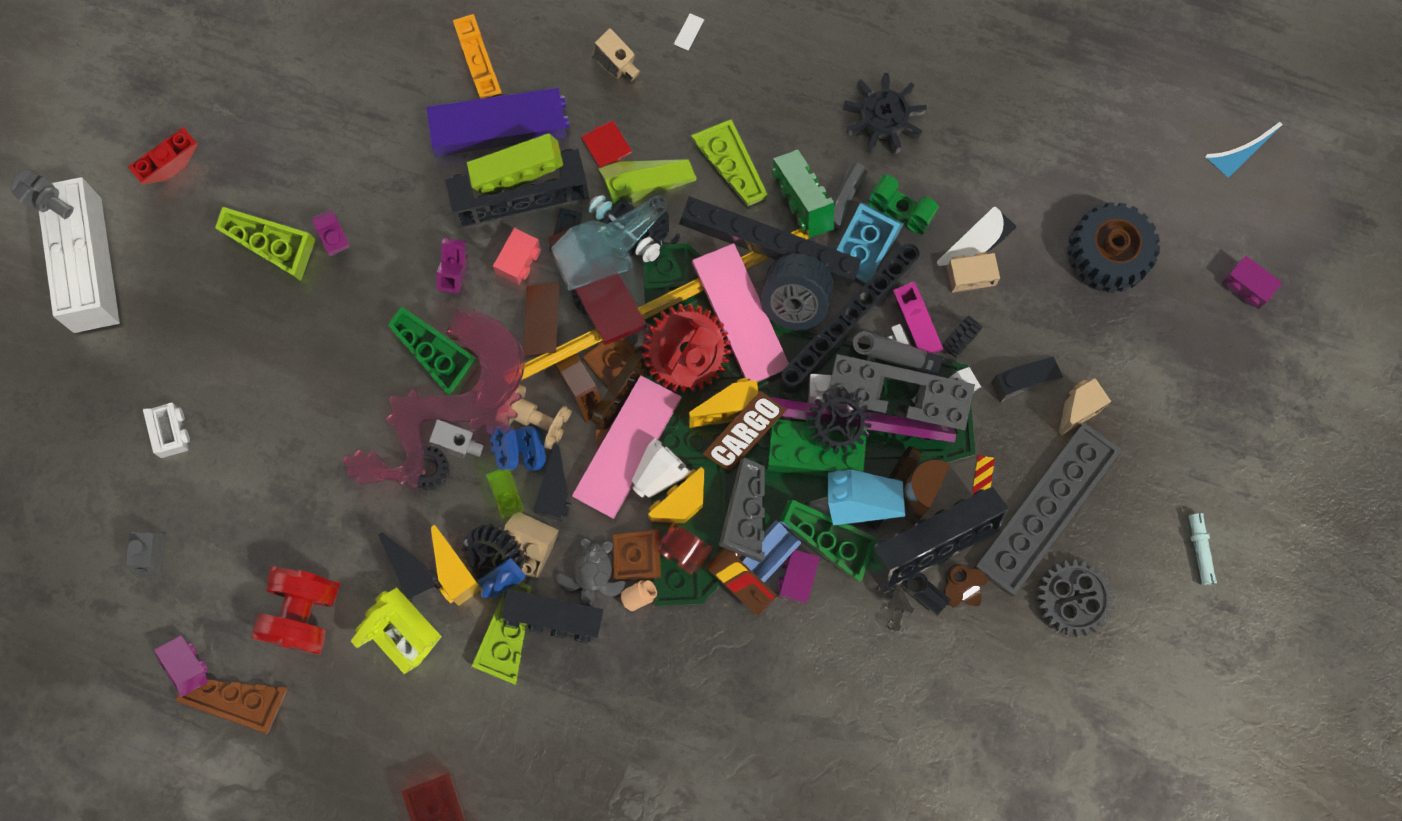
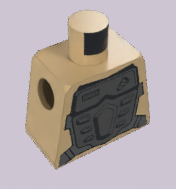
M609 28L595 42L592 58L616 79L624 74L633 81L640 73L632 64L635 54Z

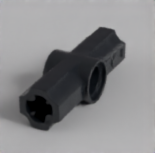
M919 573L900 583L908 595L918 599L937 616L951 601L949 597L929 582L923 573ZM914 579L919 580L922 583V589H913L910 584L911 581Z

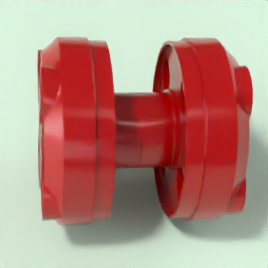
M271 566L265 591L284 597L279 617L258 614L251 638L288 649H297L321 655L326 638V630L308 624L313 604L333 607L340 583L305 571Z

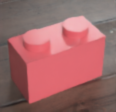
M514 228L493 265L495 274L519 285L522 279L525 280L531 270L529 266L533 260L536 261L541 253L539 240Z

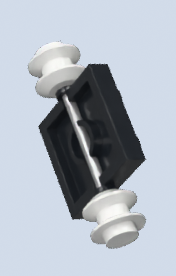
M604 195L596 196L590 201L589 212L591 214L596 213L597 220L604 219L595 232L623 259L628 261L636 253L637 256L643 255L642 260L644 262L654 261L659 256L660 245L658 243L653 244V239L648 237V218L629 201L622 197L614 208L611 201L606 202Z

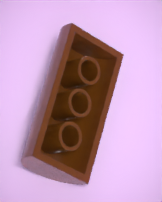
M940 460L926 461L919 465L903 487L904 518L908 522L915 525L929 510L950 464Z

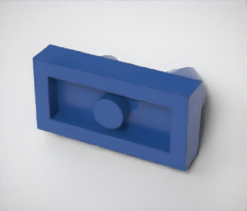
M509 558L481 576L477 581L482 587L481 597L496 598L507 589L523 581L526 577L525 573Z

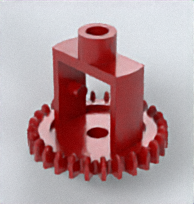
M679 304L678 312L671 306L669 307L670 315L661 311L663 319L660 320L654 317L653 319L657 325H648L652 334H644V337L650 341L642 343V346L649 350L643 352L642 355L650 359L644 363L646 366H653L649 373L651 375L657 373L655 377L657 382L664 379L662 384L664 387L671 383V389L675 391L680 385L681 392L685 393L686 387H689L690 391L694 392L695 385L697 384L703 390L704 381L712 385L710 377L713 376L719 379L720 377L716 371H725L720 364L721 362H729L723 356L724 354L731 353L730 349L724 348V346L731 344V341L723 339L729 333L727 330L720 331L724 327V323H716L719 318L717 315L709 318L711 311L708 309L702 313L700 305L693 311L692 304H688L686 310H684L682 304ZM683 342H688V344H687V346L685 347L684 351L681 352V351H680V346H681V344H682Z

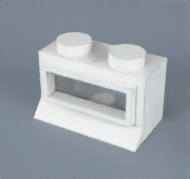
M168 403L155 408L143 409L154 454L160 458H165L189 450L187 443L190 442V437L187 430L183 429L182 421L185 418L181 407L178 408L174 403Z

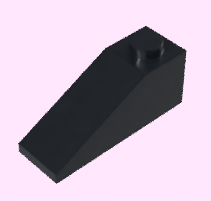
M1053 356L999 373L991 383L1000 402L1061 379L1063 375Z
M554 443L533 510L536 515L562 522L563 517H568L571 503L568 502L569 497L559 444Z

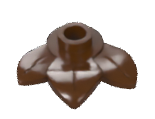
M962 564L951 566L947 571L946 576L949 583L945 588V595L951 599L949 605L955 608L963 601L971 606H980L982 596L979 587L989 582L987 576L978 569H968ZM956 572L962 575L961 580L955 579L954 574Z

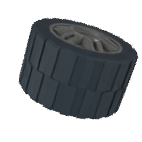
M792 253L776 259L768 268L761 292L760 303L762 304L763 312H765L769 320L785 329L799 331L816 327L825 319L829 311L834 288L831 271L822 261L802 253Z

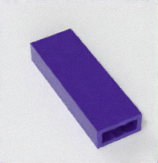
M559 88L426 107L431 145L435 156L516 145L548 133L555 139L566 137L565 129H570L568 115L563 116L562 109H566L565 96H560Z

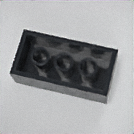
M507 589L504 593L498 621L504 622V627L517 629L521 625L527 627L528 632L541 634L545 630L550 631V636L564 639L569 635L574 636V641L588 644L591 643V640L598 638L604 609Z

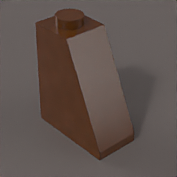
M574 354L556 363L555 366L585 422L588 423L592 421V415L602 399L577 354Z

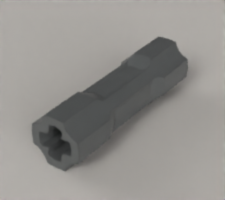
M858 162L850 163L843 177V183L834 199V228H840L856 190L861 187L868 173L864 165Z

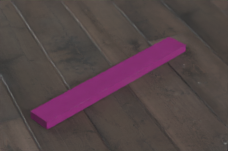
M770 397L787 409L782 415L784 417L807 420V416H815V413L811 412L809 408L815 407L818 409L819 407L812 403ZM827 407L822 412L820 422L828 423L830 420ZM835 407L843 414L852 411L851 409ZM862 411L863 415L871 414V418L864 419V422L870 423L872 426L871 428L864 427V429L955 442L956 432L954 428L910 418ZM836 415L834 418L836 421L833 423L844 426L842 423H845L844 419L848 417L838 418ZM857 416L849 422V427L857 428Z

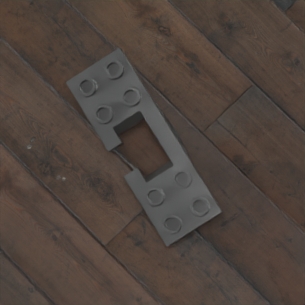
M836 354L827 394L829 398H831V390L836 391L837 397H839L840 390H845V398L848 397L850 392H853V401L859 397L862 398V402L858 405L859 407L867 405L868 410L886 413L888 401L879 400L884 377L918 384L914 407L907 406L905 418L960 430L966 429L975 384Z

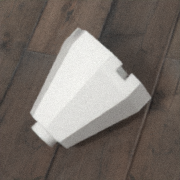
M656 438L648 445L632 479L634 483L633 490L642 498L645 495L650 498L682 481L691 472L688 468H685L686 465L670 449L664 448L661 445L662 442Z

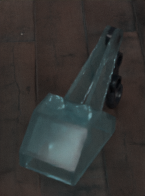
M657 195L652 197L644 204L608 224L591 220L571 227L551 248L552 256L568 291L633 269L628 250L647 230L650 237L660 247L664 244H676L680 239L679 233L672 240L664 242L669 232V214L666 211L668 206L663 196Z

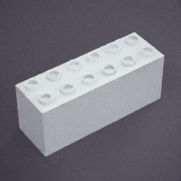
M82 177L52 183L59 190L58 198L74 208L73 213L67 219H63L52 210L46 212L39 211L53 317L73 333L120 324L102 199Z

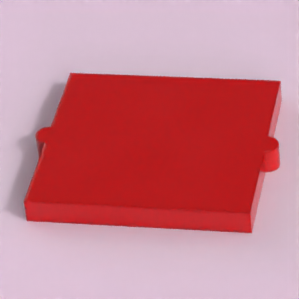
M613 120L601 127L596 126L595 130L581 136L599 168L614 162L616 163L619 159L632 153Z

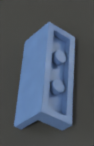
M775 520L764 532V541L762 542L764 561L757 562L745 556H742L740 560L765 582L801 544V541L792 536L780 522Z

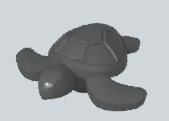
M583 538L581 547L584 551L578 556L574 564V578H569L562 573H558L556 578L558 584L568 592H574L581 588V604L590 606L595 599V590H599L607 597H613L625 589L626 583L625 581L608 583L612 573V566L607 554L612 551L613 543L611 541L604 542L600 546L592 544L590 540Z

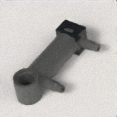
M868 331L858 332L853 338L854 349L860 354L867 355L866 361L875 362L876 359L912 371L937 376L944 358L941 355ZM862 336H867L871 340V345L867 349H862L858 346V340Z

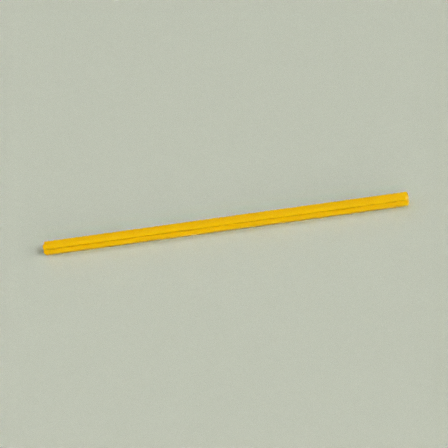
M800 228L791 232V234L809 239L806 232L801 231ZM750 252L742 256L741 259L745 268L748 269L769 259V257ZM697 278L638 307L645 320L704 291L700 279ZM593 329L557 347L556 352L544 353L504 373V378L508 385H513L602 340L596 329Z

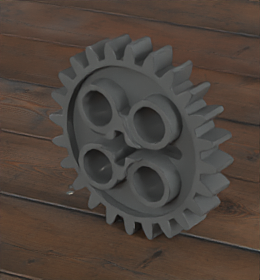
M1076 559L1071 561V565L1065 560L1062 562V567L1056 564L1053 566L1054 571L1047 570L1046 574L1049 578L1042 577L1040 579L1045 586L1037 587V590L1042 592L1043 595L1037 596L1036 599L1043 601V604L1038 609H1045L1046 611L1042 618L1050 617L1051 620L1048 626L1057 624L1056 632L1064 628L1065 636L1070 635L1073 631L1074 636L1079 637L1081 631L1084 636L1090 635V630L1094 633L1099 631L1097 625L1101 627L1106 625L1102 618L1110 619L1112 617L1107 610L1115 608L1109 604L1115 597L1110 596L1108 593L1114 588L1106 587L1105 585L1110 579L1105 578L1102 580L1101 578L1103 570L1097 573L1094 572L1095 564L1087 568L1085 560L1078 566ZM1080 578L1087 581L1088 588L1086 590L1080 587ZM1057 584L1065 587V595H1060L1057 592ZM1095 592V596L1085 597L1078 601L1073 600L1060 605L1056 604L1057 600L1067 599L1073 595L1079 596ZM1087 601L1095 605L1094 613L1087 610ZM1064 607H1069L1072 610V618H1067L1064 615Z

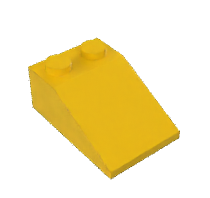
M750 378L739 379L737 383L731 384L690 411L689 428L731 423L759 393L757 380L751 381Z
M434 525L431 527L438 581L442 585L439 590L450 604L455 602L460 606L482 589L445 537Z

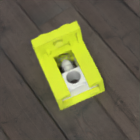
M395 588L390 592L385 590L375 599L377 603L365 612L366 618L355 629L356 634L351 642L358 648L373 639L395 665L406 674L420 665L442 636L398 588Z

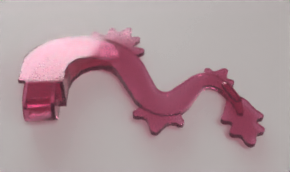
M456 310L445 334L456 341L468 353L479 358L481 375L477 385L469 392L461 395L419 398L418 391L413 389L407 397L391 396L390 402L393 411L386 418V423L396 425L397 435L407 454L406 462L400 467L388 469L377 452L371 451L366 456L365 452L358 450L356 455L346 456L343 459V463L348 466L347 476L350 478L358 476L357 483L359 485L379 483L384 480H396V483L399 485L407 482L410 487L416 488L419 475H424L426 472L422 467L424 450L420 429L421 425L428 420L437 421L438 419L457 423L470 422V428L473 431H477L485 424L486 431L490 435H493L497 428H500L505 433H509V419L517 418L518 413L512 409L511 405L522 398L521 394L515 391L523 377L525 355L519 340L511 331L507 330L502 322L476 310H473L471 315Z

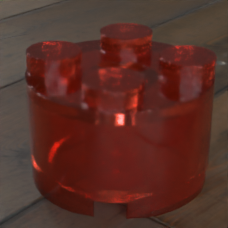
M673 522L657 546L660 548L657 552L671 561L675 557L679 560L677 565L692 574L693 571L697 572L713 548L709 545L704 548L706 544L701 539Z

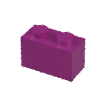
M1246 255L1223 280V283L1227 285L1230 291L1238 293L1250 306L1257 309L1265 305L1282 284L1281 281Z
M794 550L783 562L782 568H786L784 577H779L776 590L780 591L778 598L806 605L820 557Z
M182 635L154 650L159 664L180 697L208 683L205 675L208 669L204 661L196 659L194 655L197 652L191 642L186 643Z

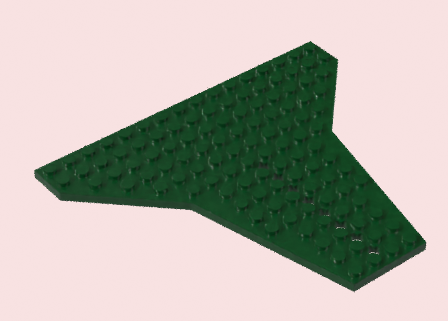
M664 244L660 247L659 256L654 261H643L645 304L699 278L692 260L701 257V255L689 244ZM705 290L672 306L678 312L679 304L683 305L684 310L687 309L688 304H692L693 311L700 305L702 313L706 309L711 311L709 318L715 315ZM669 308L663 310L667 315H670ZM661 312L645 319V322L656 326L657 324L653 318L656 317L662 320ZM769 320L789 363L817 335L800 330L785 329ZM846 340L814 374L832 375L836 354L866 360L867 355L858 353L854 349L853 341ZM683 342V343L681 344V346H680V351H681V352L684 351V349H685V347L687 346L688 342ZM858 342V346L862 349L870 347L868 344ZM729 345L724 346V348L731 350ZM823 346L816 347L820 351L826 350ZM732 350L731 353L723 355L729 360L728 363L721 362L720 364L725 371H716L720 378L716 379L711 376L712 385L704 381L703 390L696 384L694 392H691L689 387H686L685 393H682L680 385L673 391L671 383L664 387L662 385L664 379L657 382L655 380L657 373L653 375L649 373L653 366H649L647 369V379L680 395L682 398L658 440L662 442L661 445L664 448L670 449L686 465L685 468H688L690 471L693 469L697 471L700 467L704 469L702 508L686 523L652 522V530H659L661 578H654V585L657 590V596L654 598L655 607L703 605L722 584L705 566L723 548L719 546L740 461L729 472L703 455L706 449L730 423L689 428V412L731 384L737 383V380L744 378ZM879 359L875 360V363L903 368ZM943 360L937 376L949 378L957 371L968 368V365ZM801 362L803 366H811L809 362ZM782 372L757 382L758 392L761 391L769 397L807 403L808 381L797 392L792 394L785 393L780 388ZM793 377L786 378L789 382H796ZM884 377L879 400L888 401L885 415L900 417L896 414L899 411V407H903L904 411H907V406L914 407L912 399L917 394L918 384ZM971 406L966 429L954 428L956 432L955 442L867 429L869 436L866 437L864 473L889 478L902 454L909 446H913L922 452L921 458L912 474L919 465L926 461L940 460L952 463L973 457L975 455ZM867 409V410H865L864 412L874 413V412H876V411H872V410H868V409ZM790 419V421L807 422L804 419ZM771 428L743 457L765 466V495L762 497V508H765V517L762 518V531L764 532L775 520L779 522L787 500H795L805 505L828 498V477L767 471ZM683 479L682 481H680V482H678V483H676V484H677L678 486H680V485H681L682 483H684L686 480ZM674 485L652 496L651 506L656 501L660 500L662 502L667 498L668 495L666 493Z

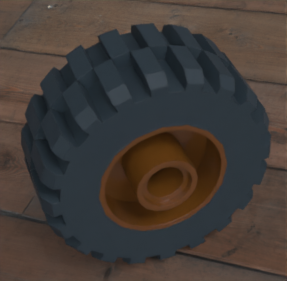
M1108 202L1104 206L1097 205L1091 211H1087L1073 229L1068 240L1069 246L1067 247V254L1072 255L1069 263L1071 267L1075 266L1076 270L1074 273L1077 277L1082 276L1085 279L1083 283L1087 286L1091 283L1095 285L1094 289L1098 291L1105 288L1107 293H1114L1117 289L1119 292H1123L1129 287L1133 288L1155 266L1157 256L1160 253V246L1157 245L1160 242L1159 234H1154L1156 227L1154 223L1147 221L1149 217L1145 213L1142 215L1138 213V208L1134 206L1128 208L1126 203L1120 202L1117 206H1114L1113 202Z

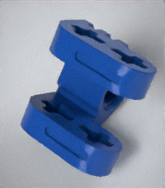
M496 425L488 429V434L491 437L489 438L492 445L491 452L500 470H514L519 462V454L523 455V462L527 470L539 471L544 468L546 455L542 432L539 427L524 426L514 430L510 425Z

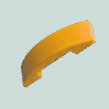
M474 14L453 20L480 99L502 95Z

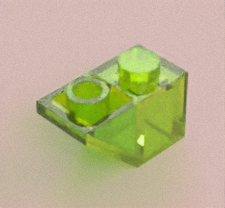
M497 470L487 474L501 518L523 512L524 507L511 470Z

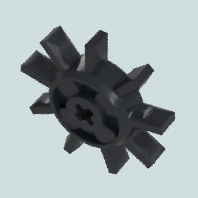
M884 73L881 80V89L872 92L867 84L860 79L857 82L856 88L865 98L863 103L845 100L843 106L845 111L860 114V121L852 123L847 127V135H853L865 129L871 135L867 143V152L869 153L876 147L879 138L889 139L893 152L898 154L901 150L898 135L902 131L919 139L922 130L909 123L908 119L910 116L925 115L927 105H908L906 98L913 91L914 84L912 82L907 84L898 93L889 89V73Z

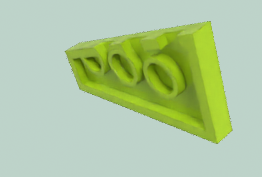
M732 119L691 135V140L746 206L768 198V194Z
M520 582L509 590L531 594L532 586ZM503 593L471 667L516 685L525 626L519 625V628L513 629L504 627V622L498 621L504 597Z

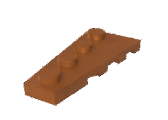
M207 680L208 683L182 697L178 694L175 701L268 735L288 688Z

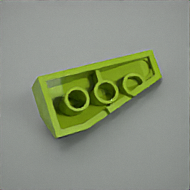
M689 159L621 161L598 169L608 197L613 203V208L622 197L633 203L697 180Z

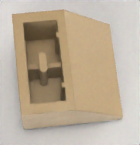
M516 511L505 525L504 531L508 530V534L511 537L516 536L515 541L521 543L520 549L524 551L523 557L525 559L522 571L526 576L537 580L553 549L559 530Z

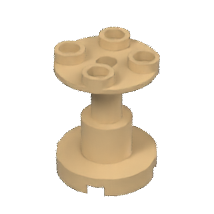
M515 383L509 390L513 394L508 399L504 398L496 418L498 423L496 424L511 425L513 420L525 426L532 423L548 431L544 448L551 450L554 443L560 441L564 432L561 427L563 422L566 423L572 410L568 409L567 406H563L555 419L537 411V405L524 399L526 387Z

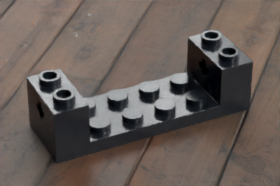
M565 149L561 151L563 166L559 167L561 179L552 178L536 185L530 183L515 190L504 189L500 193L493 195L482 194L474 199L467 174H455L445 179L452 213L458 229L589 199L587 181L579 149Z

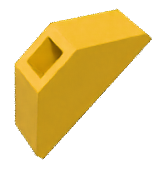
M702 467L697 471L695 469L691 470L685 477L686 481L680 486L674 485L666 493L668 495L667 498L662 502L660 500L656 501L649 508L648 518L651 522L686 523L702 508L704 469Z

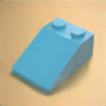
M860 203L837 251L862 259L856 278L867 283L878 271L904 223L865 203Z
M856 470L829 472L828 505L833 525L904 517L903 482Z

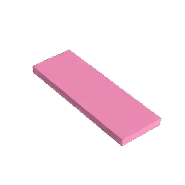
M733 243L692 260V264L714 313L719 317L718 321L724 323L722 330H727L729 333L725 337L731 341L729 346L743 377L759 382L781 373L789 362L767 315L762 310L760 299L735 244Z
M640 375L572 497L614 519L634 484L632 482L633 476L648 445L654 438H660L682 399L681 396Z

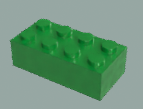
M778 419L771 427L767 471L828 477L829 472L840 470L864 472L866 437L860 435V438L864 441V444L860 445L855 441L854 444L857 448L855 451H852L848 445V453L843 454L841 447H839L838 454H833V446L826 452L824 451L825 442L821 446L816 445V442L820 439L819 436L811 439L810 435L816 431L815 429L808 430L807 426L814 425V423ZM849 427L851 437L855 433L856 427ZM836 430L825 434L832 441H845L844 437Z

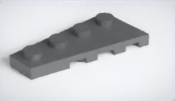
M747 458L741 459L719 546L757 562L764 561V552H762V542L764 541L762 518L765 517V508H762V497L765 495V466Z

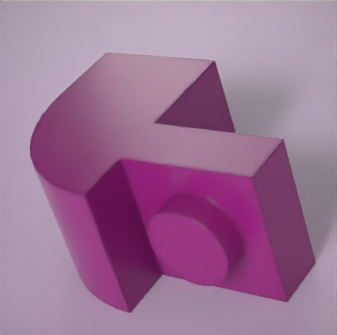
M333 209L311 218L329 256L350 247Z
M443 238L441 243V263L437 270V290L459 294L464 282L468 262L466 241Z

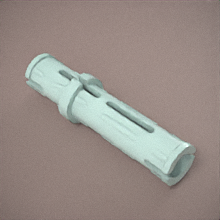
M1204 514L1189 515L1188 518L1192 532L1190 538L1191 542H1194L1201 585L1216 584L1217 581L1208 541L1210 535L1206 531Z

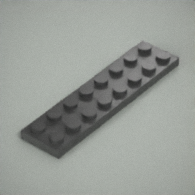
M1083 422L974 568L984 573L987 578L1012 597L1015 596L1122 450Z

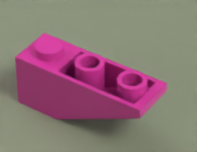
M915 281L893 290L896 302L917 348L932 353L943 350Z

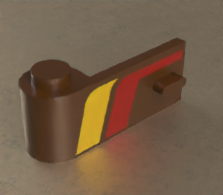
M723 547L705 568L758 617L773 602L777 595L739 559L742 556L741 554Z

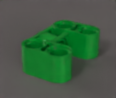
M883 174L870 194L869 206L904 223L903 225L914 233L923 235L934 219L939 205L933 199L925 196L921 197L919 202L898 191L899 182L894 177ZM902 206L907 211L901 212L897 209V207Z

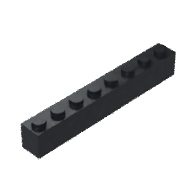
M691 196L688 197L679 225L731 244L734 243L736 246L774 260L792 253L813 256L829 268L834 282L848 287L855 281L862 260Z

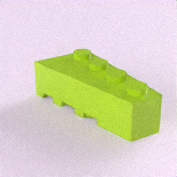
M548 133L467 162L472 188L481 194L493 195L500 193L504 189L514 190L547 173L553 172L563 166L558 140Z
M222 207L215 227L218 231L302 281L316 240L310 233Z

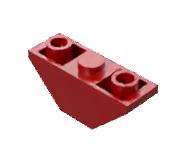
M182 127L129 165L128 168L142 185L168 180L187 166L198 144L187 130Z

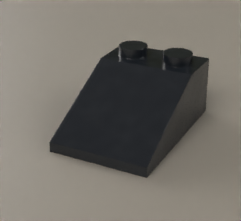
M384 533L378 534L403 591L411 603L416 606L441 593L439 590L441 583L438 581V574L433 569L429 570L423 563Z

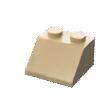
M1096 378L1090 382L1086 379L1069 392L1070 397L1064 403L1059 428L1061 436L1100 413L1111 402Z

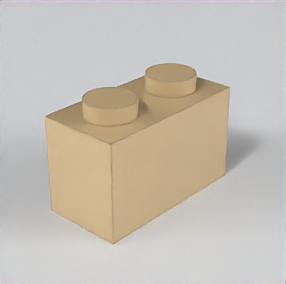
M979 252L972 257H965V255L955 256L947 266L952 292L996 286L1000 280L995 253Z

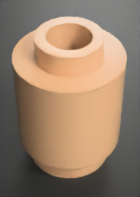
M641 580L622 591V605L630 611H635L653 602L657 596L656 587L649 580Z

